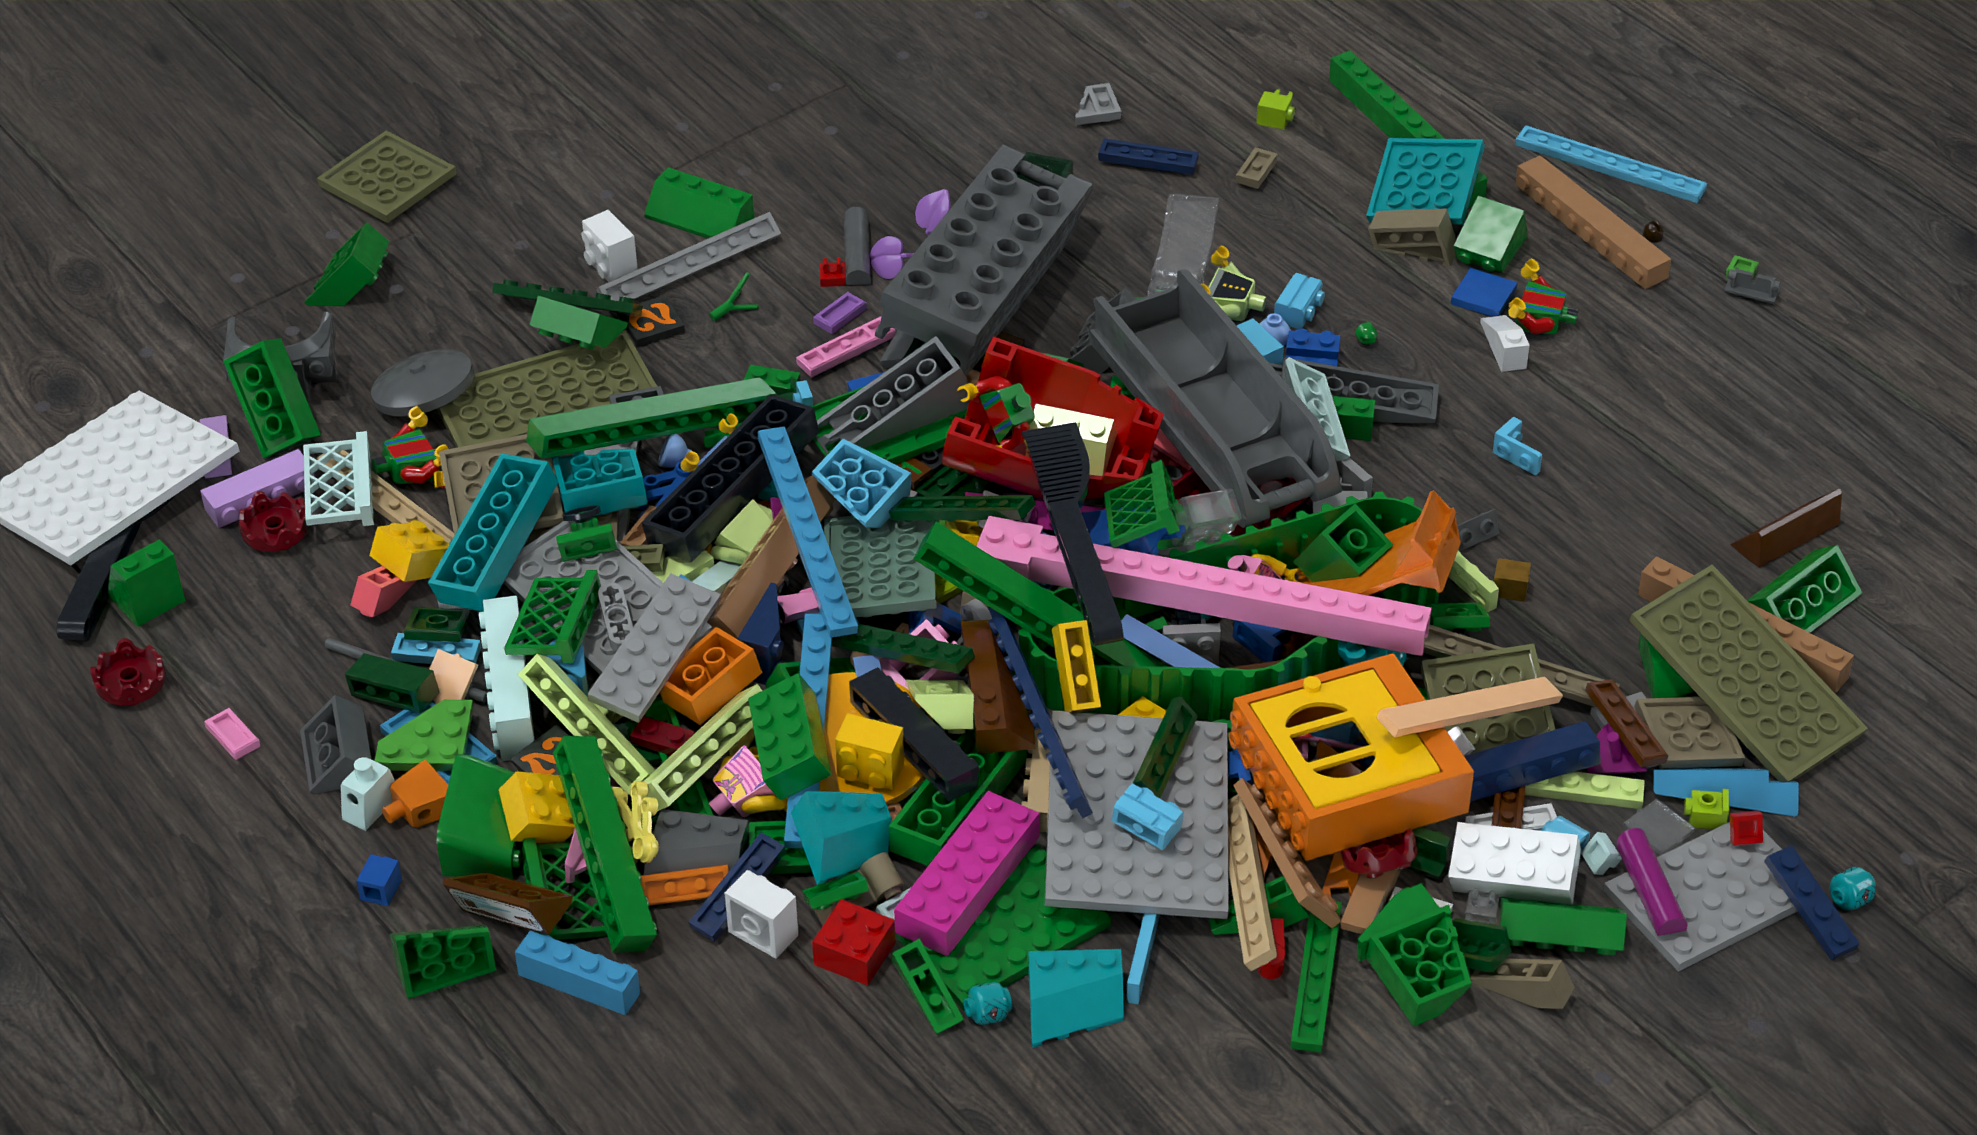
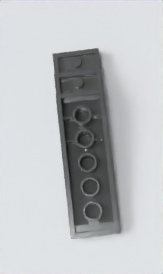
M1284 357L1283 365L1269 363L1284 381L1285 360L1288 359ZM1294 359L1324 373L1332 396L1375 400L1373 422L1435 423L1439 384Z

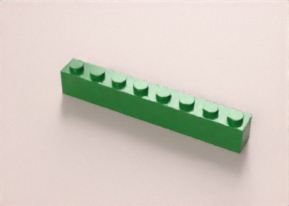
M563 736L554 750L553 756L612 953L645 952L657 936V928L655 922L652 921L649 901L644 895L641 885V875L634 863L633 849L629 846L625 833L626 827L618 811V801L613 795L610 775L605 769L603 752L598 746L596 736Z

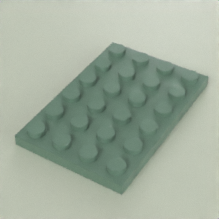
M854 516L824 519V535L855 617L868 618L873 615H894L901 612L927 611L937 608L936 573L913 559L923 538L934 525V521H892L890 517L881 528L865 527Z

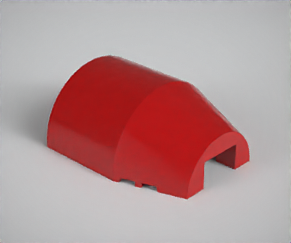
M996 337L992 338L985 353L978 382L994 376H1001L1009 380L1012 385L1020 383L1024 391L1031 398L1030 405L1033 412L1036 404L1114 419L1117 436L1106 472L1102 476L1090 475L1089 489L1085 500L1105 499V492L1143 477L1164 413L1139 398L1133 401L1123 395L1121 387L1115 385L1112 388L1100 380L1101 375L1095 371ZM977 393V396L969 402L965 419L955 416L949 428L943 449L942 465L1044 500L1031 464V459L1026 457L1025 443L1011 451L998 447L1001 444L996 438L979 398L980 394Z

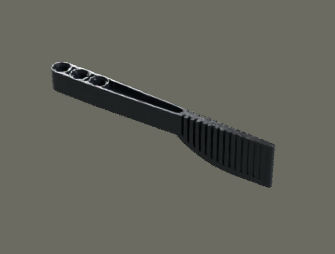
M1073 422L1022 431V437L1045 505L1047 506V511L1049 512V517L1084 620H1087L1092 644L1097 646L1123 641L1122 622L1081 513V508L1089 489L1090 464L1077 423Z
M176 495L91 551L58 618L56 631L59 639L89 641L109 598L108 587L111 565L127 557L141 523L161 510Z

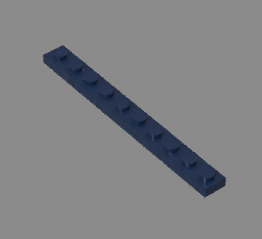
M988 607L992 619L988 620V623L995 636L1000 635L996 641L1002 653H1008L1004 660L1011 673L1016 672V675L1012 676L1018 690L1020 692L1024 690V694L1020 696L1027 710L1033 711V713L1029 714L1031 722L1036 730L1041 729V733L1037 734L1043 748L1050 750L1046 756L1053 770L1058 768L1059 772L1054 775L1061 789H1067L1068 791L1063 796L1071 811L1076 808L1083 819L1093 814V811L1012 627L1005 616Z

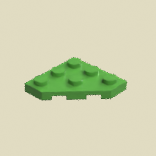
M444 699L379 740L375 762L388 767L390 771H409L420 762L426 760L435 771H452L456 755L466 754L474 709L473 700Z

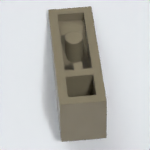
M1506 958L1494 972H1483L1475 969L1470 978L1471 982L1475 985L1535 1008L1563 1009L1575 988L1562 960Z

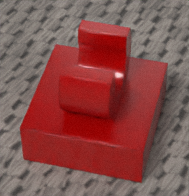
M837 257V262L827 263V258H823L822 263H820L821 287L846 286L845 262H842L840 257Z
M1760 811L1730 813V842L1733 845L1763 843V814Z

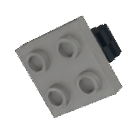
M1175 609V620H1171V625L1163 626L1162 635L1219 666L1220 623L1206 624L1205 619H1201L1200 613ZM1161 660V662H1162L1163 664H1165L1166 666H1168V667H1174V666L1168 664L1167 662Z

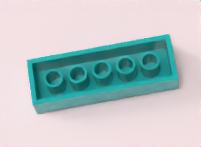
M500 454L428 582L439 603L484 612L483 600L496 597L558 484V480L547 461Z

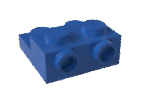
M1303 328L1289 331L1286 358L1290 357L1297 360L1337 366L1340 335H1334L1331 331L1310 333Z

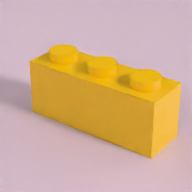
M1087 620L1056 625L1052 628L1065 711L1069 713L1093 711L1101 707Z

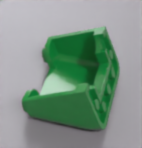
M456 755L437 828V849L442 876L459 877L490 873L513 880L515 869L521 866L522 853L521 850H517L516 841H511L499 789L515 773L514 771L471 755Z

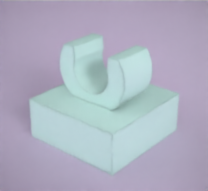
M1597 832L1581 851L1592 872L1597 875H1603L1609 867H1616L1622 860L1606 833Z

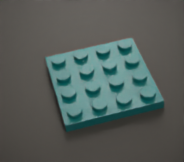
M1388 138L1366 214L1368 222H1372L1377 211L1448 209L1451 224L1464 225L1485 147L1483 139Z

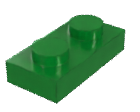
M750 365L744 380L760 377L777 395L790 393V379L795 378L796 382L801 381L799 372Z
M856 872L804 889L802 892L805 902L811 909L823 910L831 907L833 902L841 899H857L862 895L861 893L869 891L866 878L860 872Z

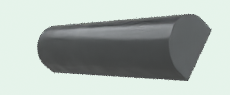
M851 207L844 213L846 285L871 284L868 213L861 207Z

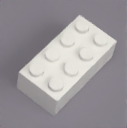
M1458 822L1448 875L1452 892L1572 905L1581 853L1578 835Z

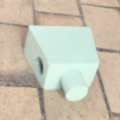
M359 758L354 762V770L341 784L342 820L366 831L382 814V808L392 803L389 787L395 780L388 767L369 758Z

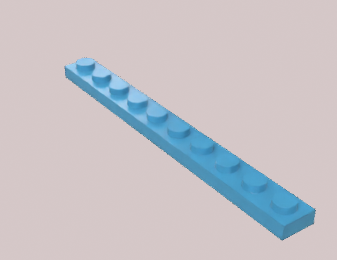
M785 427L759 430L758 440L829 637L855 634L858 631L857 621Z
M805 614L800 675L816 694L824 733L832 638L829 637L821 614ZM820 782L788 797L784 837L785 848H803L791 812L806 791L820 790Z

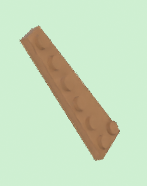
M1241 778L1233 786L1297 901L1329 927L1334 928L1341 922L1335 911L1338 909L1337 903L1330 895L1323 893L1298 851L1293 847L1292 842L1288 838V833L1280 826L1276 819V812L1274 809H1270L1264 800L1266 796L1262 789H1258L1255 783L1251 785Z

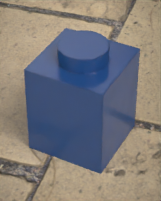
M376 855L369 856L357 879L361 901L389 906L402 881L398 860Z

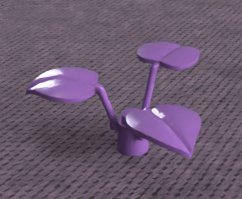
M943 189L928 194L917 204L915 212L916 221L920 227L926 228L927 236L950 210L948 190ZM887 236L880 239L873 246L870 253V264L882 278L893 279L904 266L903 258H911L914 253H902V241L897 237Z

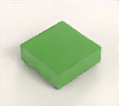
M1734 255L1726 270L1725 277H1728L1730 269L1735 270L1736 268L1752 272L1754 277L1759 262Z

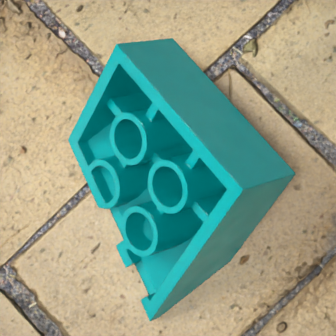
M634 449L601 450L597 455H587L584 451L573 453L572 456L559 455L552 457L564 512L580 507L599 505L601 512L597 515H607L614 511L627 508L635 509L641 505L648 504L642 473Z
M806 791L791 812L817 885L825 883L829 878L836 877L838 879L845 876L847 872L856 869L860 870L863 863L880 853L887 852L888 854L891 815L882 793Z
M1121 949L1029 951L1032 1048L1041 1046L1042 1041L1057 1037L1058 1040L1068 1038L1069 1033L1086 1029L1091 1031L1124 1021Z

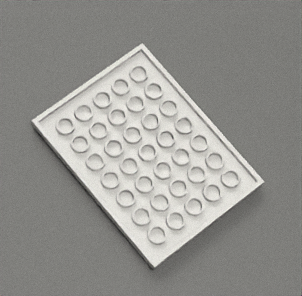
M137 391L121 403L109 408L101 416L89 421L81 429L69 434L61 442L46 449L41 455L26 462L21 468L3 477L0 481V524L67 564L72 565L239 452V447L235 441L147 394Z

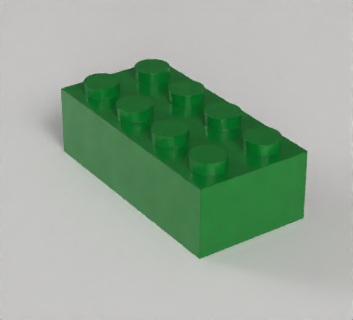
M799 673L748 698L764 783L780 801L832 776L816 694Z

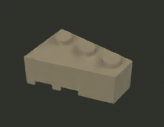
M1448 209L1377 211L1368 228L1373 247L1376 250L1405 256L1407 253L1419 256L1422 261L1427 262L1428 259L1443 262V266L1447 267L1451 266L1456 256L1454 250L1456 238Z

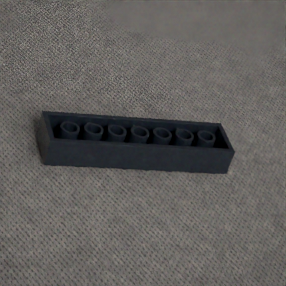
M770 394L642 522L647 544H663L665 554L692 562L750 501L773 480L758 440V431L785 427L795 456H797L819 433L814 407Z

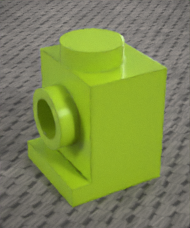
M1722 789V793L1692 790L1691 797H1685L1684 815H1689V828L1714 830L1727 823L1729 789Z

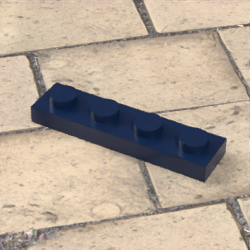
M1104 138L1098 152V161L1193 175L1198 162L1199 152Z
M761 832L688 922L690 928L715 942L728 925L725 892L746 870L766 878L786 853L785 846Z
M1791 845L1768 855L1764 860L1765 864L1829 958L1834 960L1856 950L1860 943L1794 847Z

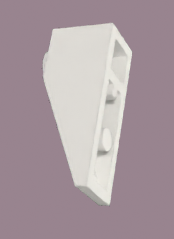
M1506 315L1481 318L1480 323L1501 372L1527 369L1529 343L1523 329Z

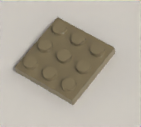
M1701 697L1636 700L1634 706L1636 712L1669 755L1666 763L1658 764L1660 769L1743 765L1745 756L1735 734Z

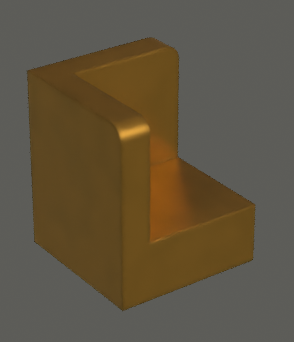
M1501 558L1497 560L1494 583L1499 588L1498 598L1525 602L1531 563Z

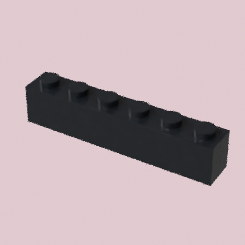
M877 667L849 681L850 702L868 719L903 727L904 757L949 802L979 787L978 774L980 769L975 759L969 758L962 751L960 745L956 741H952L945 734L943 728L939 724H935L928 717L926 711L923 708H919L911 700L909 694L905 691L903 692L895 684L891 676H886Z

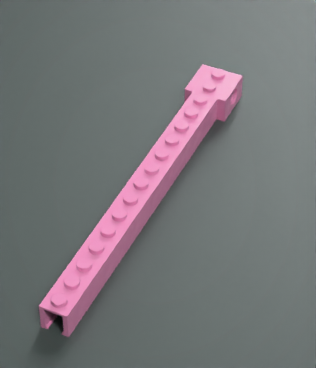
M988 516L977 543L978 548L1031 581L1073 589L1056 536L1043 534V526ZM1093 544L1113 597L1419 656L1423 655L1425 638L1428 637L1430 607Z

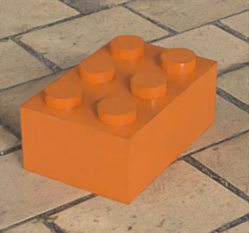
M715 627L685 653L661 689L660 695L664 703L701 726L762 673L753 648Z

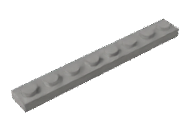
M768 212L599 286L596 291L597 293L611 295V300L619 301L620 296L637 300L779 237L781 232L771 213Z

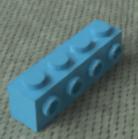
M530 930L515 951L519 976L617 1013L626 1015L640 995L638 970L630 965L609 960L603 955L582 950L576 945L555 940L549 935L539 934Z

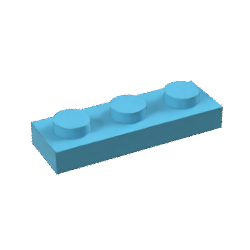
M397 633L391 657L393 660L401 662L432 664L437 650L440 649L452 655L458 653L462 655L463 659L476 664L481 644L480 640L463 638L461 642L404 640V633Z

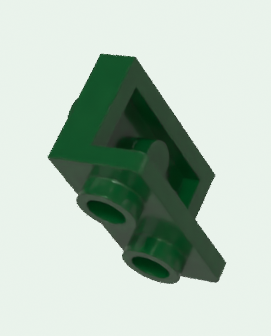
M1423 827L1412 829L1416 839L1418 854L1407 869L1440 879L1451 857V837L1446 836L1440 831H1431Z
M1460 918L1452 920L1458 934L1459 948L1463 952L1468 968L1479 969L1483 972H1494L1511 954L1507 928L1505 926Z

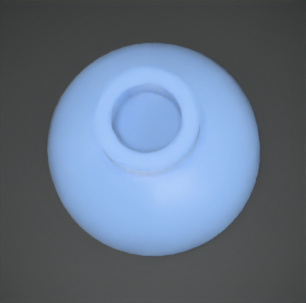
M1269 314L1260 325L1279 343L1285 346L1288 340V332L1291 331L1290 327L1279 314Z
M678 434L667 435L659 455L658 464L663 468H674L677 462L684 459L686 454L692 450L687 449L685 441Z

